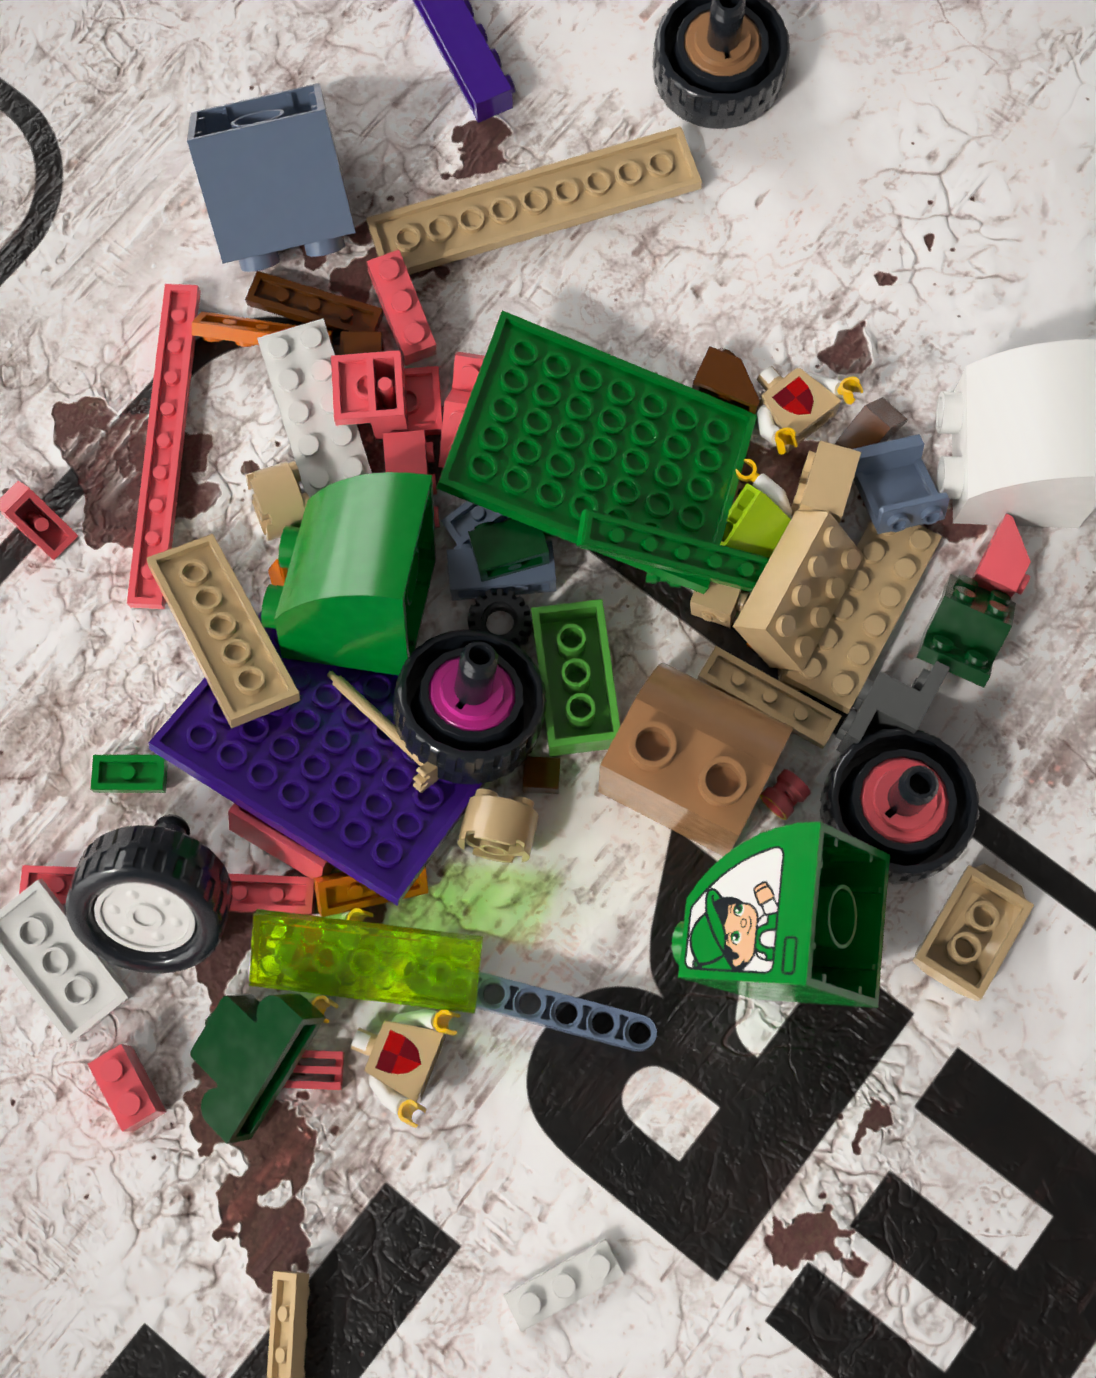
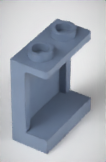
M920 434L853 449L861 452L853 480L877 534L899 532L908 527L933 524L945 519L950 498L946 492L938 493L922 460L924 442Z

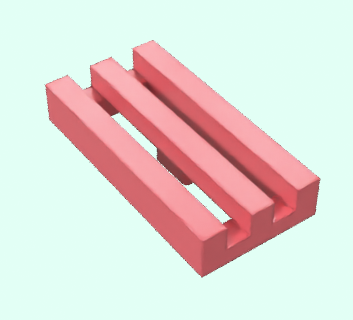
M306 1050L301 1058L336 1060L335 1067L296 1065L292 1073L335 1075L334 1082L287 1080L283 1088L342 1090L345 1052Z

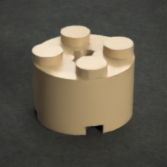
M295 461L290 463L283 462L245 474L248 490L253 489L254 494H252L253 507L264 535L267 536V541L280 538L285 526H301L309 496L307 493L302 494L299 485L301 476Z
M477 789L475 796L470 797L465 809L457 842L458 846L463 850L465 844L474 847L472 854L487 860L513 863L514 856H522V862L528 861L539 818L538 813L533 809L534 802L520 796L513 797L511 800L498 797L496 792L489 789Z

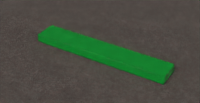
M585 509L581 513L576 547L752 592L770 559L765 556L591 509Z

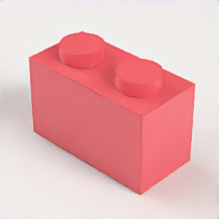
M120 1044L88 1063L122 1132H134L167 1112L133 1046Z

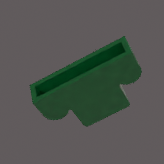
M252 994L223 996L216 1009L207 1017L205 1027L190 1051L192 1059L217 1083L216 1088H212L204 1094L201 1101V1112L207 1124L227 1144L252 1139L326 1018L301 994L269 995L260 1002Z

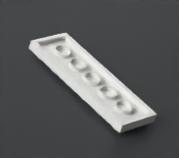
M324 319L257 338L294 459L301 476L304 491L308 494L309 499L316 492L337 481L371 474L372 472L357 424L336 426L334 421L331 356L335 354Z

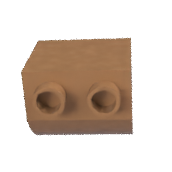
M661 662L636 696L600 764L598 792L724 856L732 850L794 727Z

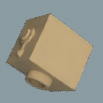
M710 582L709 588L704 594L694 591L690 600L691 615L731 628L737 611L741 612L749 598L750 592Z

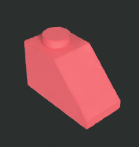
M17 481L0 498V512L51 559L55 560L78 537L45 502L23 483Z
M1006 513L972 577L979 587L990 592L992 590H999L1011 598L1015 593L1020 595L1023 593L1031 577L1026 574L1031 561L1013 516Z

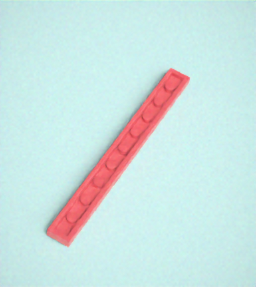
M165 284L127 597V604L130 608L165 609L166 600L148 567L147 557L172 549L196 336L192 335V321L198 316L201 295L198 285Z

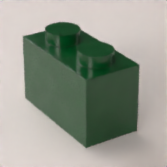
M511 518L496 524L494 522H484L477 525L474 530L468 531L470 545L481 582L550 563L549 549L543 531Z

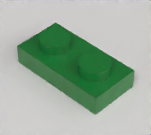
M93 754L90 790L94 793H166L168 761L159 755Z

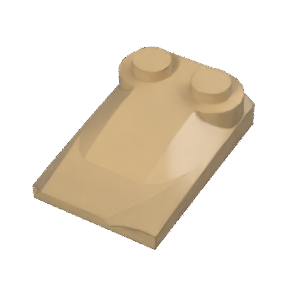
M985 863L977 867L968 865L925 939L917 947L912 961L924 973L954 992L975 1001H980L1033 909L1034 904L1026 900L1021 885Z

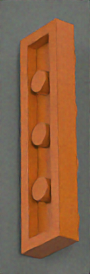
M202 311L192 321V335L201 336L205 341L209 342L228 340L236 342L238 346L252 347L259 345L257 339L259 337L296 327L297 325ZM327 330L332 344L333 331Z

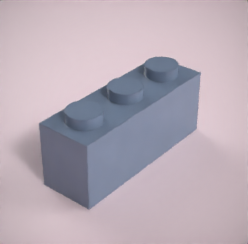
M552 540L546 541L549 549V564L484 582L480 580L470 544H460L455 546L454 549L447 550L449 586L452 601L476 599L479 595L483 598L485 597V591L491 589L493 594L497 593V588H503V593H508L509 590L515 592V595L555 592L556 574Z

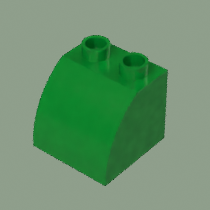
M385 472L359 475L337 481L324 487L308 499L300 527H284L280 539L278 560L280 568L288 569L284 586L268 585L264 594L261 613L262 626L273 628L277 631L282 658L399 675L401 673L404 662L416 649L436 563L432 475Z

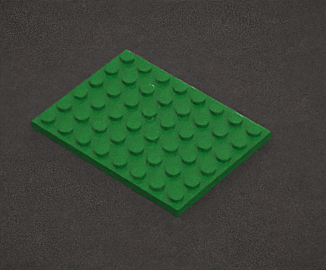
M502 310L436 489L575 544L577 543L581 513L585 509L721 544L729 510L739 482L735 471L736 469L740 473L742 471L757 415ZM603 554L701 594H704L710 585V581Z

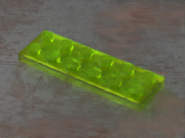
M257 909L253 914L249 986L475 1014L484 936Z

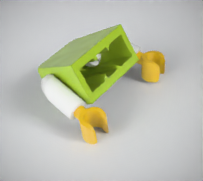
M744 459V462L752 467L753 472L748 476H744L736 469V476L741 481H752L753 486L747 483L731 506L720 545L770 558L791 521L792 509L784 489L766 474L760 475L756 472L757 467L753 460Z

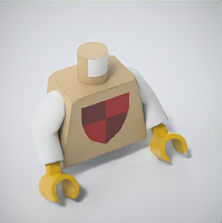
M773 366L767 367L757 377V381L766 390L761 396L757 412L760 435L777 446L779 454L788 453L794 447H798L799 443L837 414L841 403L839 398H844L845 403L848 405L855 402L853 392H864L859 379L852 376L841 381L811 372L806 373L801 368H795L783 378Z
M420 1009L400 1013L392 1021L384 1020L378 1035L358 1028L353 1038L351 1049L370 1056L364 1070L370 1075L369 1086L383 1106L397 1114L402 1122L416 1128L418 1126L412 1121L413 1113L418 1109L424 1113L427 1111L425 1106L419 1103L422 1100L447 1036L445 1034L452 1036L457 1034V1031L451 1030L448 1027L451 1018H460V1014L456 1012Z

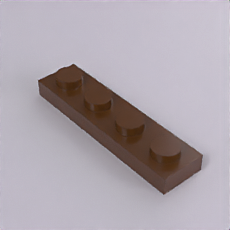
M260 271L256 272L245 298L247 306L302 323L324 319L326 329L339 334L340 331L378 332L384 316L383 308Z

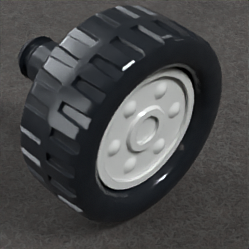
M169 814L159 818L154 826H127L107 832L95 839L80 858L66 897V916L78 940L101 959L137 972L154 974L173 973L189 969L201 963L219 945L229 915L232 900V882L226 867L217 855L203 843L189 836L190 828L182 817Z

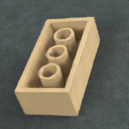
M795 511L733 625L737 632L770 668L795 671L804 670L864 556L830 512Z

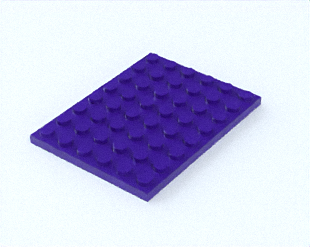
M261 611L260 614L258 615V618H259L260 621H261V613H262V611ZM264 627L299 692L300 701L231 728L204 677L148 742L149 750L398 906L464 814L470 797L475 796L476 790L482 789L485 783L474 785L457 784L438 779L420 793L413 787L415 783L413 778L419 774L416 771L418 765L332 685L333 681L327 676L330 671H333L337 676L341 675L393 723V700L398 675L282 658L276 629Z

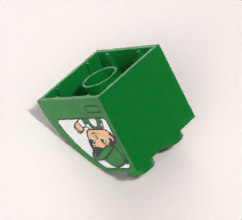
M804 822L777 827L741 843L715 863L687 897L685 918L677 924L672 937V952L675 961L679 965L678 978L756 1000L878 1008L890 855L823 822Z

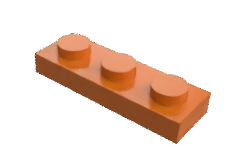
M426 867L403 899L429 893ZM344 872L314 878L318 913L321 917L344 913L355 908L361 909L390 902Z

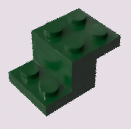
M950 574L944 586L942 597L923 633L916 658L932 665L938 661L950 667L949 673L985 688L991 676L993 662L1012 628L1016 603L1011 601V597L999 590H992L990 592L979 587L978 583L968 576L959 575L956 577Z

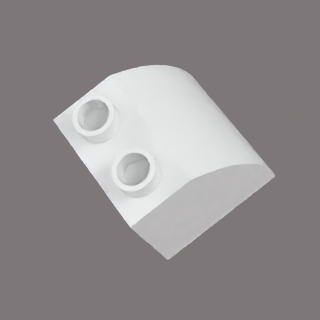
M1096 339L1047 342L994 354L966 366L953 392H940L936 408L937 433L952 434V456H941L939 460L936 489L938 493L946 492L949 498L953 499V523L999 525L1007 513L1013 516L1016 526L1079 528L1096 508Z

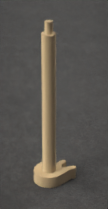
M333 671L327 674L333 681L332 685L420 766L416 770L419 774L413 778L415 781L413 787L422 793L439 779L438 767L429 762L423 764L418 761V756L415 754L411 755L406 749L404 740L400 739L397 727L341 675L337 676Z

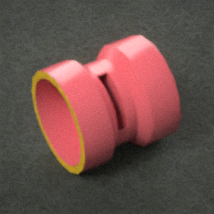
M784 769L777 776V783L773 787H767L760 794V799L775 815L783 820H787L794 812V806L798 802H804L811 794V791L796 774L788 769Z

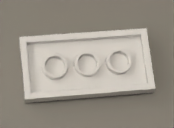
M43 879L35 881L0 909V955L69 1045L77 1041L132 997L131 993L107 962L88 950L78 940L67 920L66 909Z

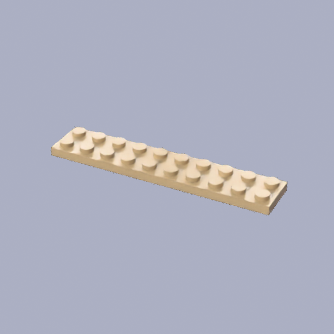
M680 126L367 217L366 220L378 257L399 249L408 273L413 274L701 189L702 180Z

